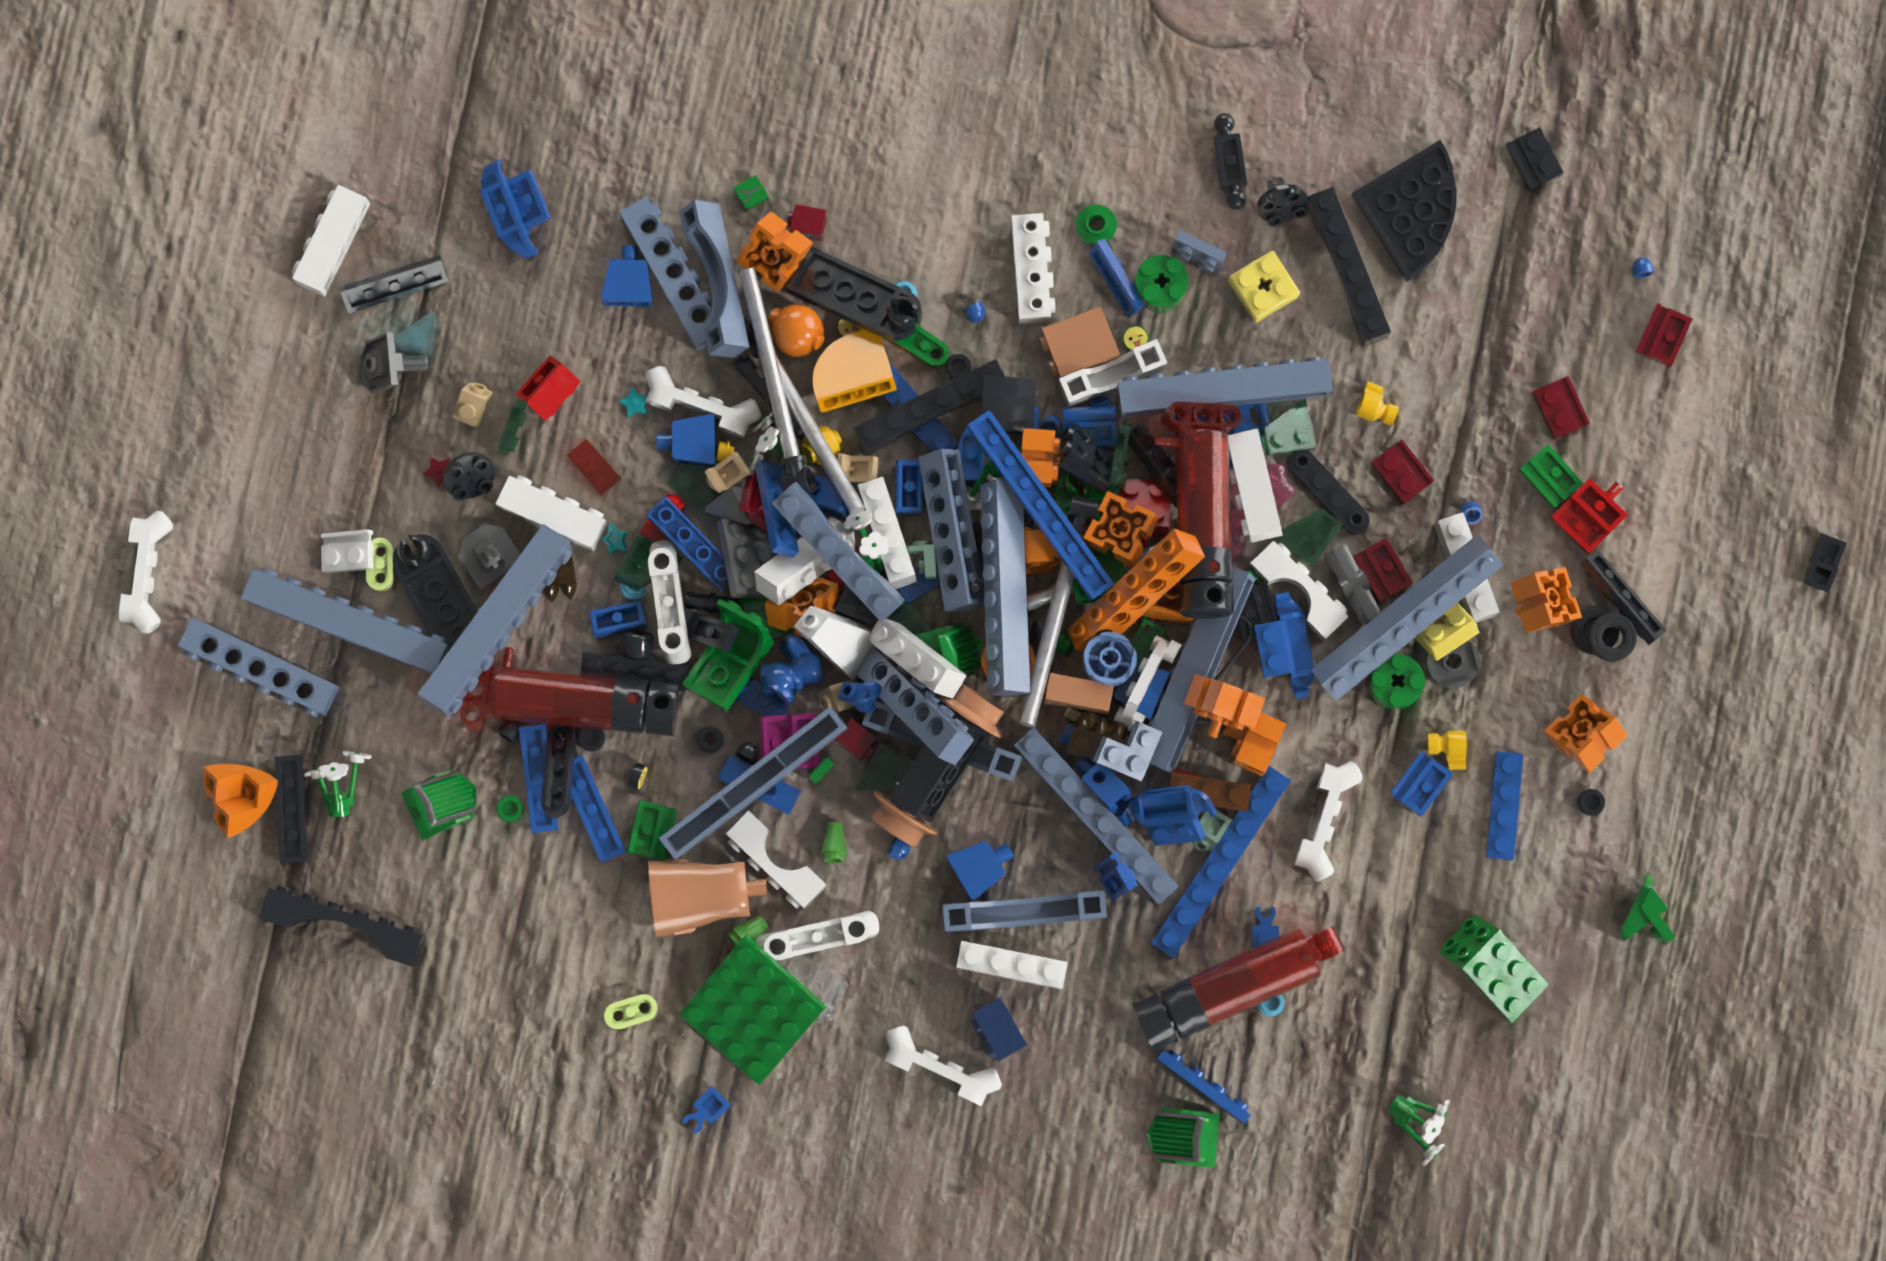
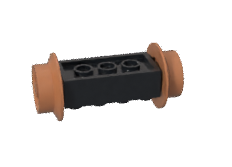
M961 684L954 698L941 694L937 696L942 702L953 709L951 710L954 713L952 718L963 722L969 728L966 732L974 739L957 764L953 765L937 757L922 742V749L918 756L908 763L906 774L902 780L897 781L893 786L891 797L889 798L877 791L874 792L879 806L871 816V819L897 838L914 847L917 846L924 834H938V831L927 822L931 823L988 735L991 733L998 738L1002 736L996 724L1004 711L964 684Z

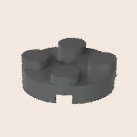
M1466 641L1437 661L1428 652L1426 656V669L1429 676L1438 686L1450 689L1460 688L1470 683L1476 676L1480 666L1479 652L1476 646L1469 641ZM1453 654L1454 658H1459L1460 663L1456 664V669L1446 665V661L1449 659L1448 655Z

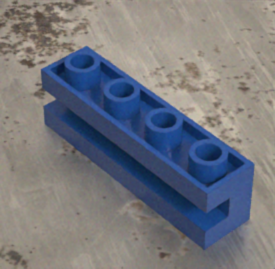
M666 496L663 497L645 516L669 541L675 544L676 548L718 591L722 592L729 585L723 554Z

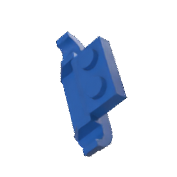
M497 159L487 164L484 168L480 193L498 238L510 249L528 259L538 254L537 249L528 237L531 235L529 229L552 218L533 171L527 170L508 179V177L503 175L501 159Z
M1289 592L1275 594V609L1278 621L1253 626L1263 678L1288 674L1294 698L1309 697L1310 686L1314 679V673L1311 669L1315 666L1305 615L1291 598Z
M1190 785L1143 790L1141 794L1132 798L1117 817L1124 827H1127L1135 820H1138L1140 825H1146L1154 845L1159 846L1202 841L1205 833L1199 822L1198 815L1200 812H1209L1210 817H1215L1217 811L1205 793L1191 789Z

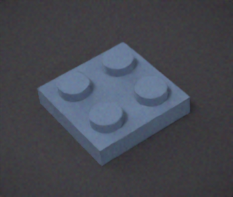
M1181 230L1178 231L1171 250L1178 259L1184 262L1191 260L1199 264L1198 267L1201 270L1211 274L1213 271L1219 274L1227 252Z

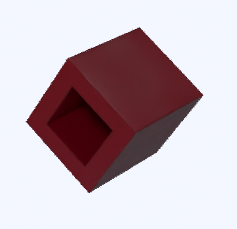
M795 204L794 212L789 211L787 227H791V233L797 230L808 239L822 241L827 212L825 209Z
M851 718L846 724L849 729L839 735L835 742L861 762L864 757L869 759L878 748L875 745L877 738Z

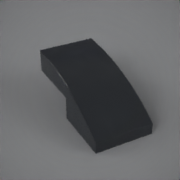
M1820 533L1803 584L1829 593L1847 543Z

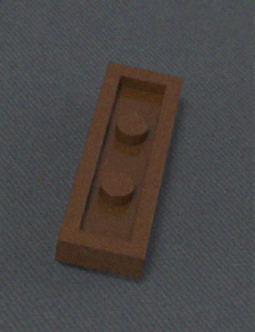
M1171 773L1169 787L1190 785L1191 789L1205 793L1210 798L1214 807L1248 811L1251 784Z

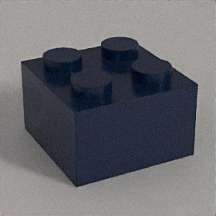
M1001 997L972 1013L974 1019L970 1023L977 1036L983 1034L987 1043L983 1046L990 1059L996 1057L999 1062L1027 1046Z

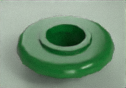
M1099 204L1083 208L1075 222L1079 237L1092 245H1095L1102 239H1105L1106 242L1110 241L1117 229V220L1113 212ZM1093 218H1100L1104 222V227L1100 231H1094L1089 227V221Z

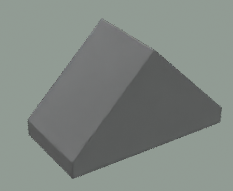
M730 487L705 508V512L743 524H754L747 518V512L744 510L740 512L738 510L744 487Z

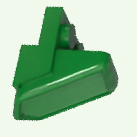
M964 622L915 635L963 672L966 677L977 673L976 669L981 666L983 643L971 626H964Z
M1649 874L1645 875L1643 885L1621 929L1618 928V934L1624 942L1650 923L1652 928L1649 929V932L1658 943L1663 941L1667 945L1676 936L1660 916L1667 911L1668 907L1651 887L1654 880Z

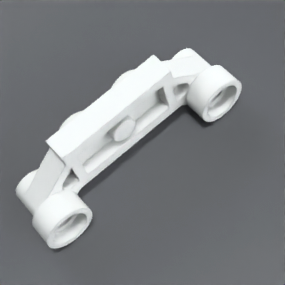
M1156 635L1149 649L1153 653L1149 659L1144 657L1137 671L1141 673V676L1137 683L1132 681L1126 692V696L1130 697L1126 707L1120 706L1113 721L1117 723L1122 722L1129 732L1132 731L1136 721L1144 722L1146 716L1137 712V709L1162 659L1173 663L1182 644L1173 640L1169 642Z

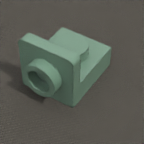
M928 541L912 542V546L907 547L909 556L923 555V558H918L919 574H925V581L936 580L934 544L928 545Z
M1219 811L1216 812L1215 817H1210L1209 812H1205L1199 821L1205 836L1202 841L1190 843L1198 850L1210 854L1232 820Z

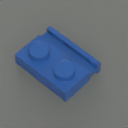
M1115 406L1063 408V432L1068 426L1072 427L1076 423L1081 427L1090 429L1097 436L1096 446H1116Z
M1421 751L1389 795L1396 798L1419 817H1422L1453 773Z
M1119 852L1109 856L1093 867L1095 871L1099 870L1102 877L1099 879L1112 902L1138 886L1132 869L1127 867L1125 862L1121 864L1118 860Z

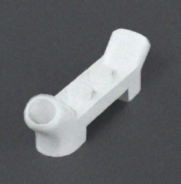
M657 366L646 373L645 379L650 388L646 402L654 407L671 413L676 403L706 415L714 414L715 418L721 420L719 423L720 431L740 438H744L748 425L761 420L762 414L756 401L753 399L746 400L729 408L723 405L724 402L715 397L709 396L707 400L699 397V392L684 387V390L675 388L667 368L663 366Z
M156 511L147 519L134 517L129 530L128 542L138 546L132 595L121 594L119 620L120 622L134 623L138 630L144 634L151 633L161 623L160 617L148 603L149 593L153 592L154 578L151 577L152 567H156L158 557L157 551H154L155 543L173 530V523L163 511Z
M661 540L651 545L648 557L649 574L652 579L657 614L658 637L665 660L670 664H681L689 660L691 650L687 635L677 564V549L671 541Z
M1351 761L1340 767L1325 763L1317 790L1327 794L1312 841L1307 839L1301 840L1294 865L1306 868L1313 881L1316 882L1334 873V868L1323 847L1325 841L1330 842L1333 835L1334 827L1330 826L1333 816L1338 817L1342 802L1338 801L1339 795L1345 790L1361 783L1363 778L1356 763Z
M864 911L854 915L762 934L757 937L755 942L775 960H783L797 955L855 944L875 937L879 933V922L873 912Z
M906 1026L889 1030L885 1035L890 1049L884 1061L908 1072L914 1062L959 1083L962 1086L957 1095L982 1106L987 1094L1000 1090L1002 1086L998 1073L993 1067L965 1075L962 1073L964 1068L949 1061L946 1066L937 1061L939 1056L927 1050H924L923 1054L917 1052L909 1029Z

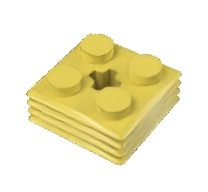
M1274 251L1268 252L1230 275L1228 280L1254 323H1258L1294 301L1300 294L1297 286ZM1260 282L1269 284L1268 292L1265 289H1258Z
M1456 603L1419 633L1415 639L1437 661L1477 635L1479 630L1475 620L1459 603Z

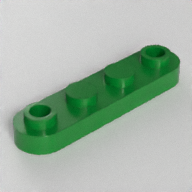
M917 324V330L911 336L903 340L893 341L930 367H941L946 364L949 358L947 345ZM939 351L941 356L938 359H934L931 357V353Z

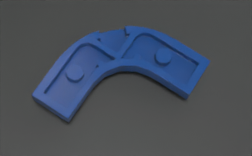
M1034 407L1033 429H1038L1039 407ZM966 428L961 436L958 450L960 451L965 482L976 483L983 472L985 452ZM1004 430L1007 435H1023V431Z

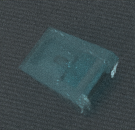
M433 311L394 336L395 350L432 357L439 323Z

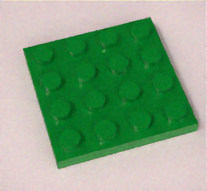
M746 934L682 1009L679 1015L756 1084L761 1085L827 1006Z

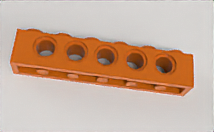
M1173 529L1067 629L1075 649L1084 652L1088 642L1101 633L1116 632L1121 635L1205 557L1196 537Z

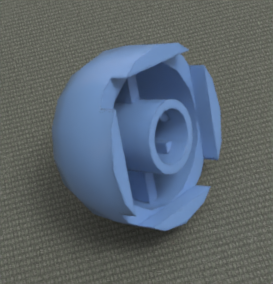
M1104 632L1088 642L1083 653V668L1087 677L1091 681L1103 685H1114L1115 687L1123 684L1132 675L1137 664L1135 648L1133 649L1125 636L1116 632Z

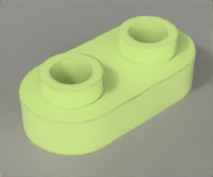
M375 538L371 540L373 542L374 569H366V581L372 589L382 592L388 590L394 582V547L385 538ZM379 548H385L386 550L385 555L382 557L377 556ZM380 574L385 575V581L382 583L377 582V576Z
M637 995L610 1004L605 1010L604 1019L609 1027L617 1030L624 1029L653 1019L657 1014L658 1005L656 1000L649 995ZM642 1003L649 1005L647 1013L640 1011L639 1008ZM616 1011H621L623 1013V1019L621 1021H616L614 1019V1013Z

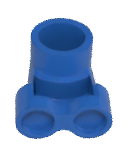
M866 681L864 684L844 682L838 697L841 701L856 706L858 711L871 714L876 707L875 699L881 693V685L873 681Z

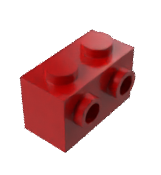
M549 355L515 395L536 415L547 421L557 412L558 407L565 399L574 393L581 381L561 362Z

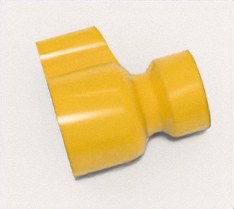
M1367 381L1355 415L1368 421L1380 419L1383 424L1392 426L1399 407L1393 404L1385 405L1382 400L1383 387Z
M1447 731L1443 736H1439L1437 733L1428 734V755H1438L1440 752H1444L1449 770H1466V731Z

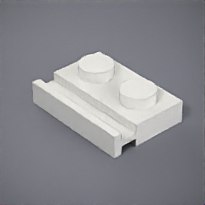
M366 529L321 534V538H323V546H321L322 572L334 573L374 569L373 542H371L373 531Z

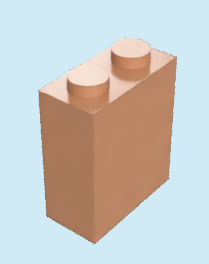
M1102 307L1044 327L1041 331L1042 336L1039 337L1043 352L1048 351L1051 361L1048 362L1053 377L1057 375L1058 378H1062L1081 369L1101 366L1120 357Z
M1050 673L1043 694V698H1045L1044 705L1063 709L1070 707L1079 712L1087 713L1088 711L1095 715L1107 717L1114 685H1103L1091 680Z

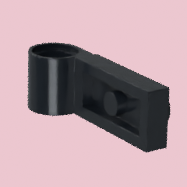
M684 607L688 639L729 653L740 628Z

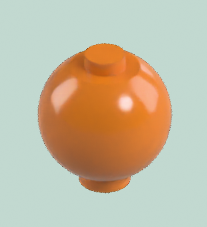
M794 304L782 310L775 308L767 319L776 347L788 356L803 357L818 350L824 342L822 320L808 306Z

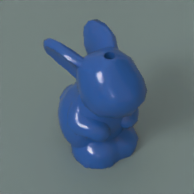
M796 634L786 636V642L784 641L779 644L782 653L790 661L789 664L781 662L765 663L760 667V680L764 695L773 705L783 710H786L792 704L793 696L802 689L803 684L810 686L819 684L824 676L821 658L814 652H811L806 641Z

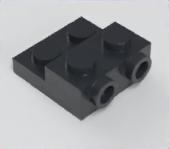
M1076 423L1072 427L1068 426L1061 436L1063 443L1059 450L1061 455L1059 466L1104 493L1110 485L1113 457L1105 449L1096 447L1097 436L1090 429L1081 427Z

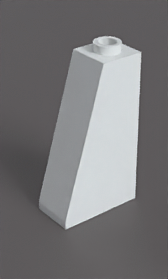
M810 606L794 625L822 655L853 681L858 676L855 672L873 647L877 648L867 640L873 628L814 606Z

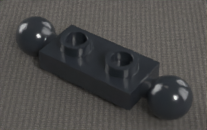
M1221 113L1214 120V127L1221 133V136H1214L1213 138L1221 190H1230L1226 196L1227 205L1231 209L1239 210L1247 202L1246 194L1240 190V187L1247 186L1248 184L1240 133L1231 134L1235 126L1234 118L1228 113Z

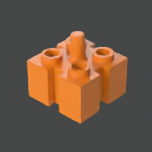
M770 212L757 222L748 238L751 241L743 247L736 262L745 269L754 268L755 271L757 270L763 275L761 281L778 292L790 282L800 266L798 263L805 258L813 242L797 230L790 233L786 230L788 223L773 212Z
M1023 428L1021 455L1046 490L1050 492L1051 485L1057 484L1058 467H1060V457H1058L1060 438H1055V430Z
M1107 491L1098 509L1101 519L1099 522L1094 519L1092 520L1083 537L1088 547L1105 555L1109 549L1112 550L1116 560L1134 567L1144 551L1141 543L1142 538L1149 540L1159 521L1154 512L1137 504L1134 510H1132L1126 499Z
M1566 567L1553 569L1548 572H1536L1510 582L1516 603H1521L1515 607V613L1521 616V622L1525 627L1526 633L1559 627L1582 618L1576 597L1572 598L1569 591L1572 585Z
M819 577L816 582L813 581L805 586L792 598L787 599L779 606L768 599L765 602L768 625L784 631L794 628L796 635L805 638L794 625L810 606L835 613L836 610L834 609L839 600L838 584Z
M1194 674L1184 704L1193 707L1192 713L1212 719L1207 735L1217 738L1222 724L1242 731L1244 726L1255 729L1265 698L1227 683Z
M1581 694L1567 708L1569 714L1564 719L1558 716L1544 731L1558 751L1568 758L1572 756L1579 766L1590 773L1605 759L1603 756L1604 751L1607 748L1614 750L1628 735L1615 716L1603 708L1599 710L1595 702Z
M1260 712L1255 729L1244 726L1242 731L1226 725L1223 734L1237 740L1230 754V757L1234 758L1232 765L1261 778L1268 768L1287 724Z

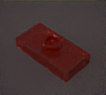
M587 438L566 455L601 496L621 480L620 476Z

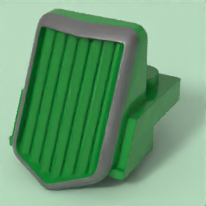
M454 769L435 774L401 792L422 841L429 840L475 817L473 812L477 808V786L461 772H455Z
M1162 1108L1161 1112L1154 1116L1145 1132L1152 1155L1157 1158V1162L1215 1168L1220 1114Z

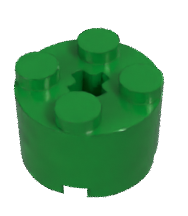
M1155 255L1143 261L1140 265L1134 282L1135 290L1142 300L1144 307L1149 311L1167 313L1175 309L1183 301L1188 287V274L1179 259L1168 255ZM1163 280V283H1166L1165 288H1160L1157 281Z
M1403 654L1392 655L1371 672L1368 679V689L1371 698L1377 705L1388 710H1402L1412 705L1421 696L1425 685L1424 673L1420 665L1414 659ZM1391 677L1394 679L1399 678L1401 680L1400 686L1393 687L1391 685L1393 682Z

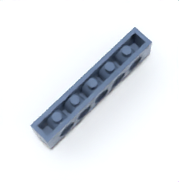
M646 196L619 211L698 352L707 347L704 329L711 314L710 306H712V300L706 291L701 293L697 286L700 283V279L693 268L688 270L684 263L688 259L681 246L675 247L671 240L675 238L668 224L663 226L659 219L662 213L655 201L650 203ZM647 223H653L656 225V228L652 233H644L642 231L643 226ZM660 245H665L669 248L668 252L663 256L655 254V249ZM671 268H679L681 270V274L677 278L667 276ZM685 290L694 292L693 298L688 301L682 300L680 295ZM698 312H703L707 315L706 320L702 323L693 321V316Z
M939 449L918 457L945 612H966L984 605V588L978 593H973L970 589L971 585L979 578L975 571L972 555L977 551L960 451Z
M193 617L178 644L179 647L185 650L183 655L195 661H198L199 657L208 661L206 666L218 672H222L223 668L232 672L231 678L244 684L248 679L256 683L255 689L267 695L273 691L280 695L278 700L290 706H293L294 702L304 706L303 712L316 718L318 714L327 715L340 689L331 682ZM210 640H214L216 642L215 650L211 653H206L204 650L205 644ZM238 651L240 654L239 661L236 664L230 665L228 662L229 655L232 652ZM256 663H263V672L258 676H254L252 674L253 666ZM281 674H286L288 677L286 685L277 687L276 678ZM305 685H310L312 689L311 695L308 698L302 699L299 694L300 689Z
M873 647L855 673L864 682L873 681L881 685L879 697L937 757L956 765L974 741L966 732L969 728L960 720H954L952 718L954 713L946 706L939 705L940 699L932 692L926 691L924 689L926 686L914 676L912 677L909 672L884 652Z

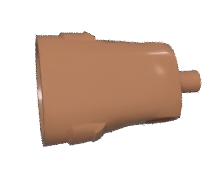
M685 858L648 862L656 937L690 934L698 927L719 920L750 916L748 897L767 895L766 879L747 881L745 862L714 865L689 862Z

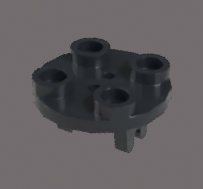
M1282 177L1278 178L1277 185H1274L1270 180L1268 181V190L1257 202L1258 215L1267 221L1271 227H1277L1295 218H1303L1308 213V194L1300 186L1285 184Z
M463 453L455 457L450 463H447L443 472V483L448 493L457 501L475 498L483 493H488L494 486L495 468L491 460L481 453Z

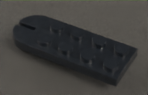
M815 247L810 249L786 286L787 293L887 340L898 341L908 338L917 330L916 324L920 325L922 321L921 303L913 293Z
M425 534L408 535L421 559L417 561L407 541L403 538L394 551L392 559L393 568L430 637L432 633L447 639L445 644L452 648L478 613V610L440 542L434 537Z

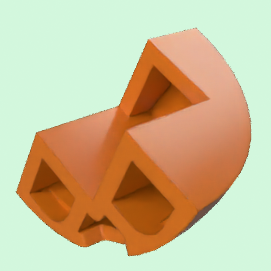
M237 764L203 766L205 794L207 798L212 799V803L215 806L212 816L219 829L227 838L249 828L263 815L270 805L278 780L270 774L253 767Z

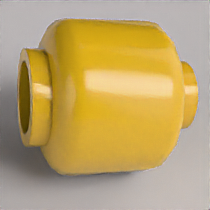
M826 426L818 427L836 457L840 453V443L842 442L839 433L835 429L830 430ZM804 436L803 444L801 445L803 455L806 456L810 463L814 462L815 464L822 465Z

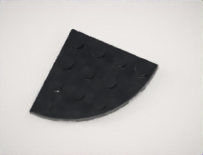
M1441 139L1351 194L1406 282L1419 275L1437 256L1448 237L1455 217L1457 187L1455 185L1453 165Z

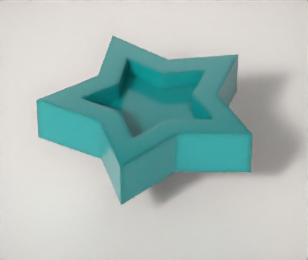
M631 388L628 397L619 400L627 408L628 418L636 413L647 415L644 405L648 395H639Z
M609 524L607 535L600 538L607 544L609 555L617 550H628L625 542L628 531H619L614 524Z

